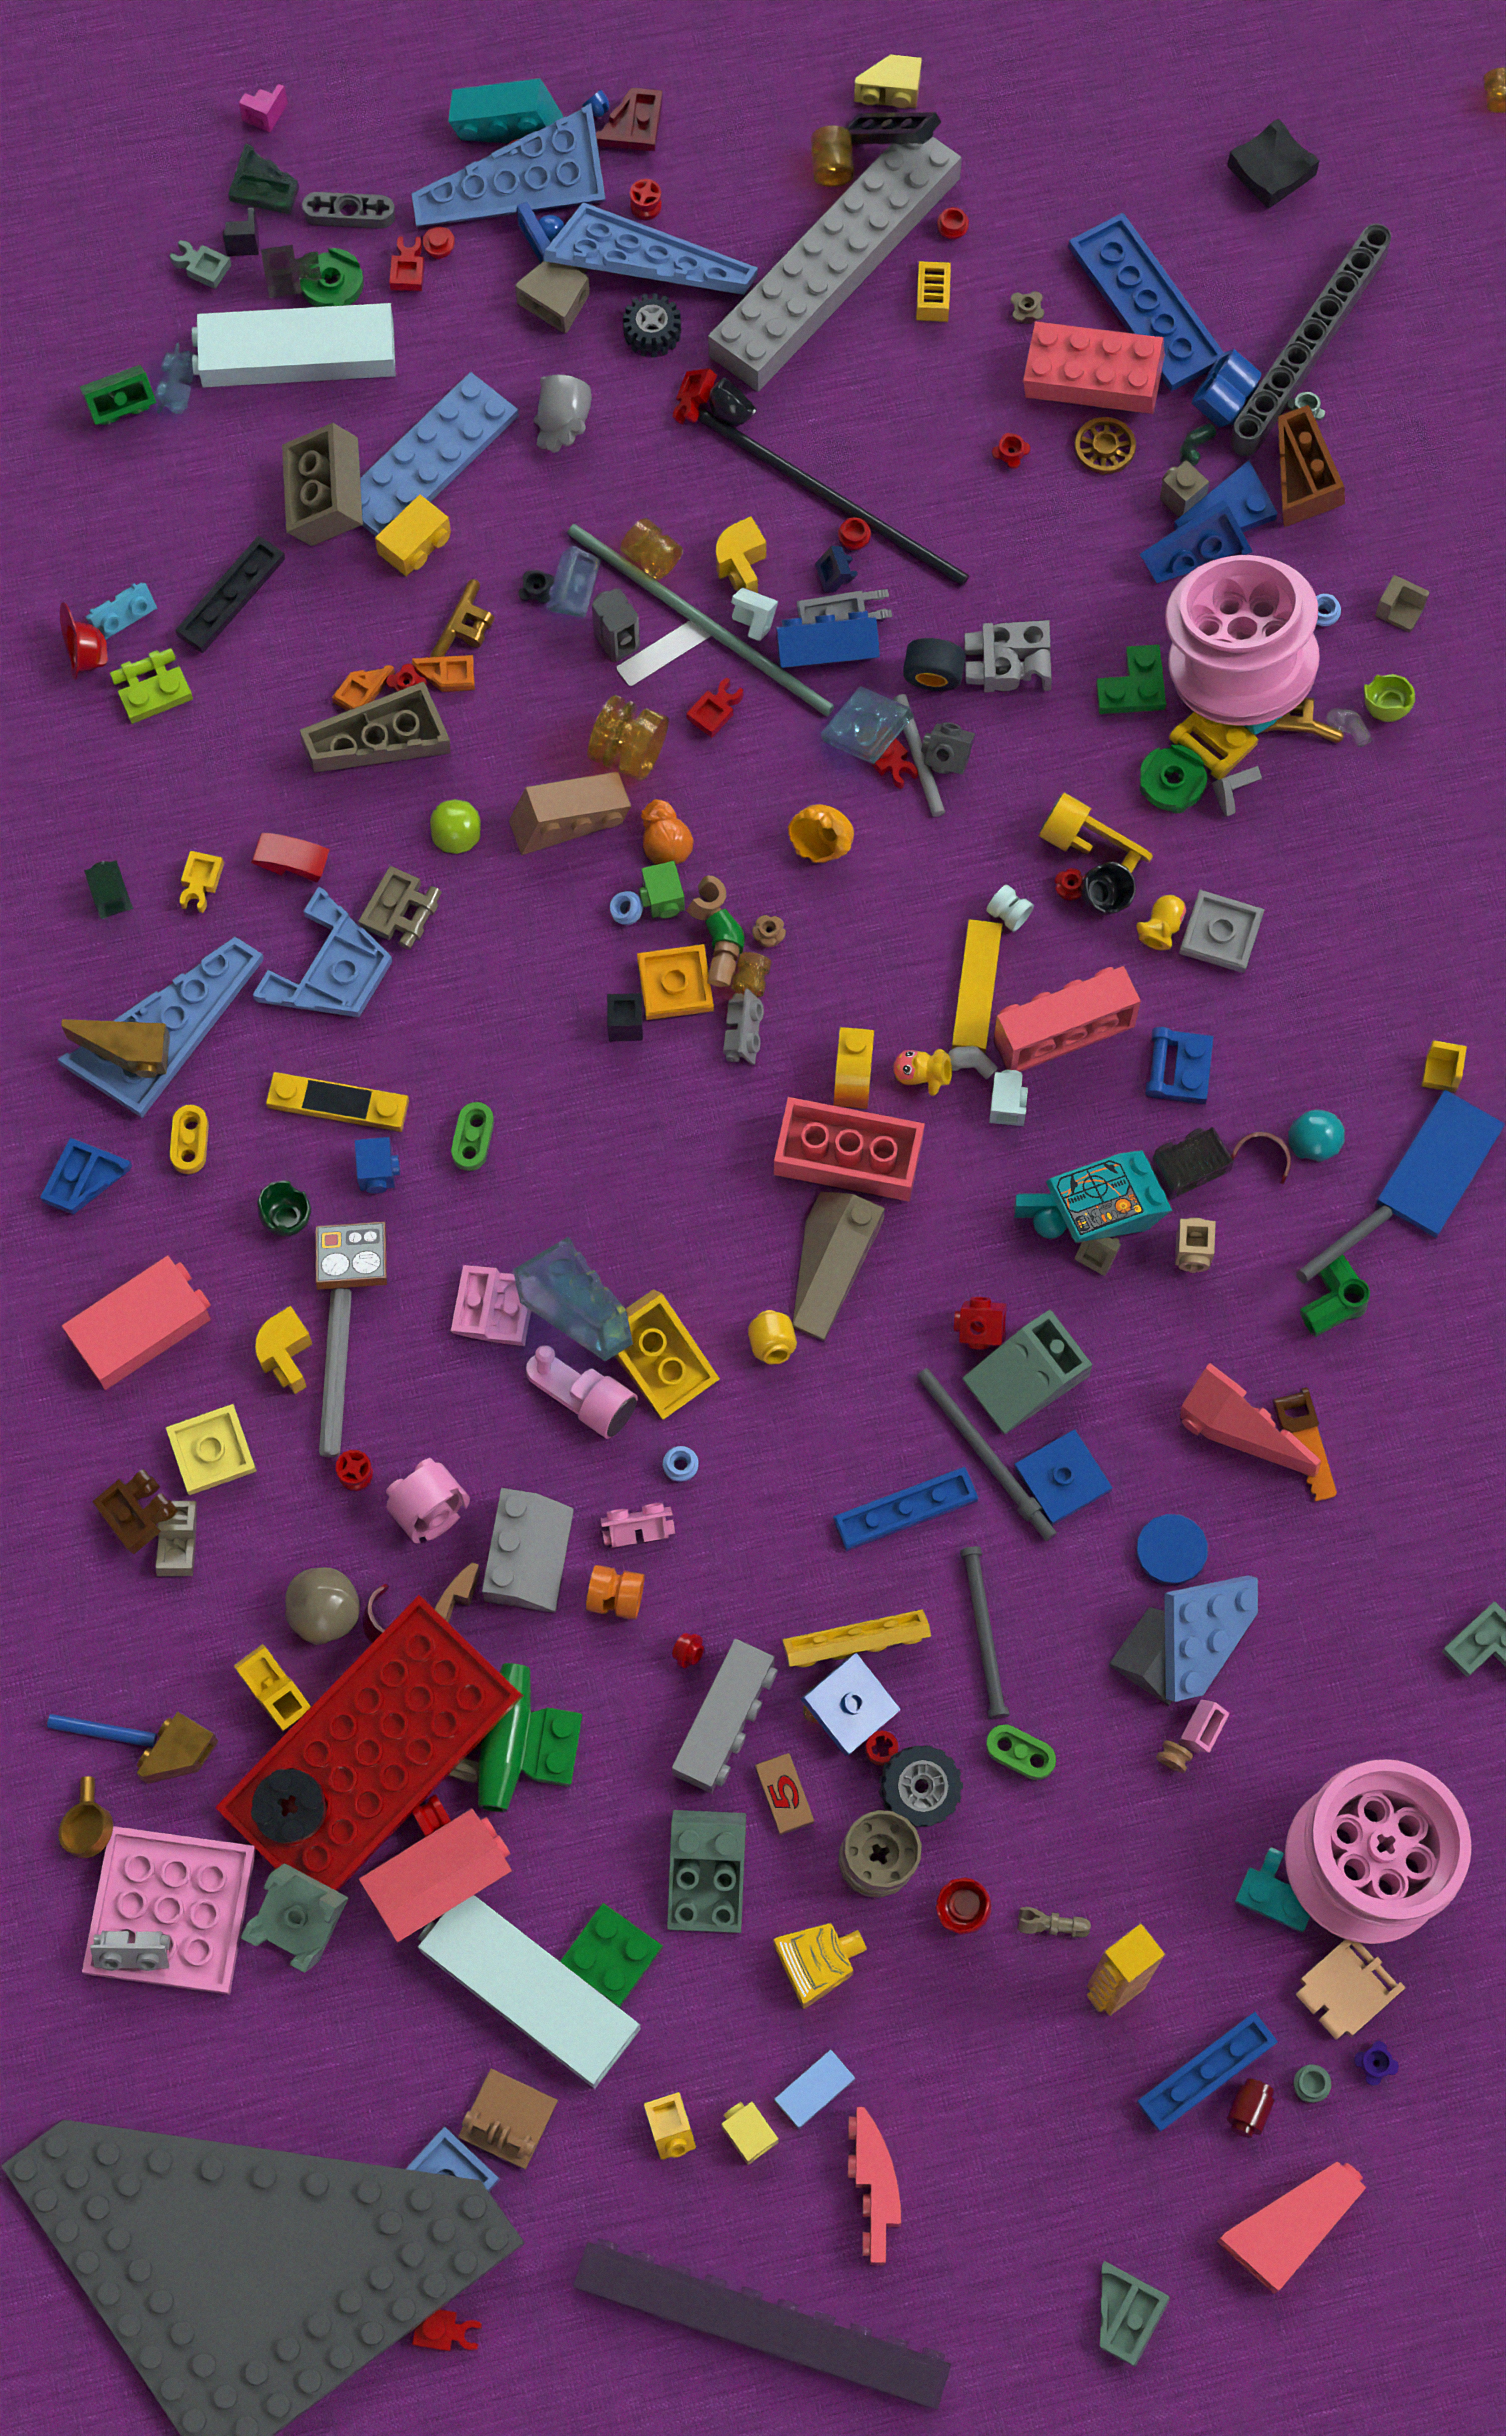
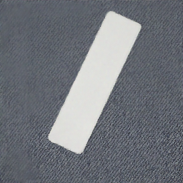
M688 621L618 665L617 670L628 685L633 686L711 635L693 622Z

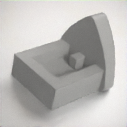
M1258 766L1212 783L1219 805L1226 817L1235 814L1232 790L1262 779Z

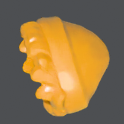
M815 804L806 807L793 817L788 824V835L796 853L801 858L808 857L814 863H825L838 859L850 851L854 839V829L848 818L837 809L823 804Z

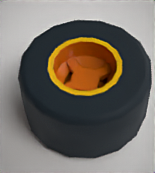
M920 638L913 640L907 645L903 677L910 684L925 690L949 691L956 689L961 685L965 652L958 645L943 639Z

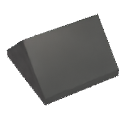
M1149 1607L1109 1663V1666L1169 1707L1172 1701L1166 1699L1165 1612Z

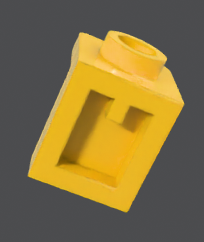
M679 2092L644 2103L660 2159L680 2157L696 2148Z

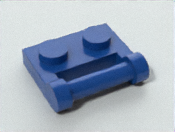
M1165 1027L1153 1028L1151 1041L1154 1042L1151 1074L1150 1081L1146 1083L1145 1095L1152 1098L1206 1104L1214 1036L1172 1031ZM1167 1045L1177 1046L1173 1085L1163 1083Z

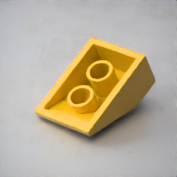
M654 1289L597 1329L615 1358L662 1420L720 1379L664 1295Z

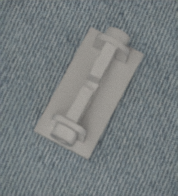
M745 989L744 995L733 994L732 999L728 1002L726 1024L729 1027L738 1026L737 1030H726L723 1053L726 1055L727 1061L738 1062L740 1057H744L751 1065H755L756 1052L760 1049L759 1022L763 1019L764 1009L762 1001L749 989Z
M102 1931L101 1934L94 1935V1945H91L90 1949L95 1968L111 1971L120 1968H139L145 1971H153L157 1968L169 1969L166 1950L170 1948V1935H163L162 1931H136L135 1943H129V1931Z

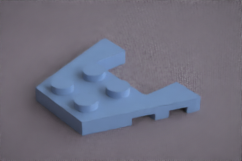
M318 887L303 912L306 918L331 929L330 935L299 985L267 970L253 993V998L260 1003L360 1017L393 962L392 957L363 928H360L349 917L348 913L329 897V894L323 888Z

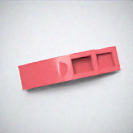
M857 2107L856 2117H849L848 2140H856L855 2155H848V2178H855V2188H870V2194H863V2217H870V2233L863 2232L862 2255L870 2256V2265L885 2266L886 2227L901 2226L898 2183L890 2154L880 2131L865 2107Z

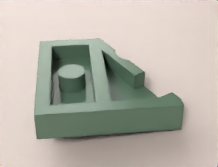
M1106 2261L1102 2265L1100 2347L1102 2350L1136 2367L1170 2301V2296Z

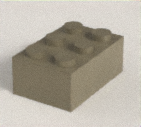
M331 423L283 444L286 532L310 546H314L363 525L358 437Z

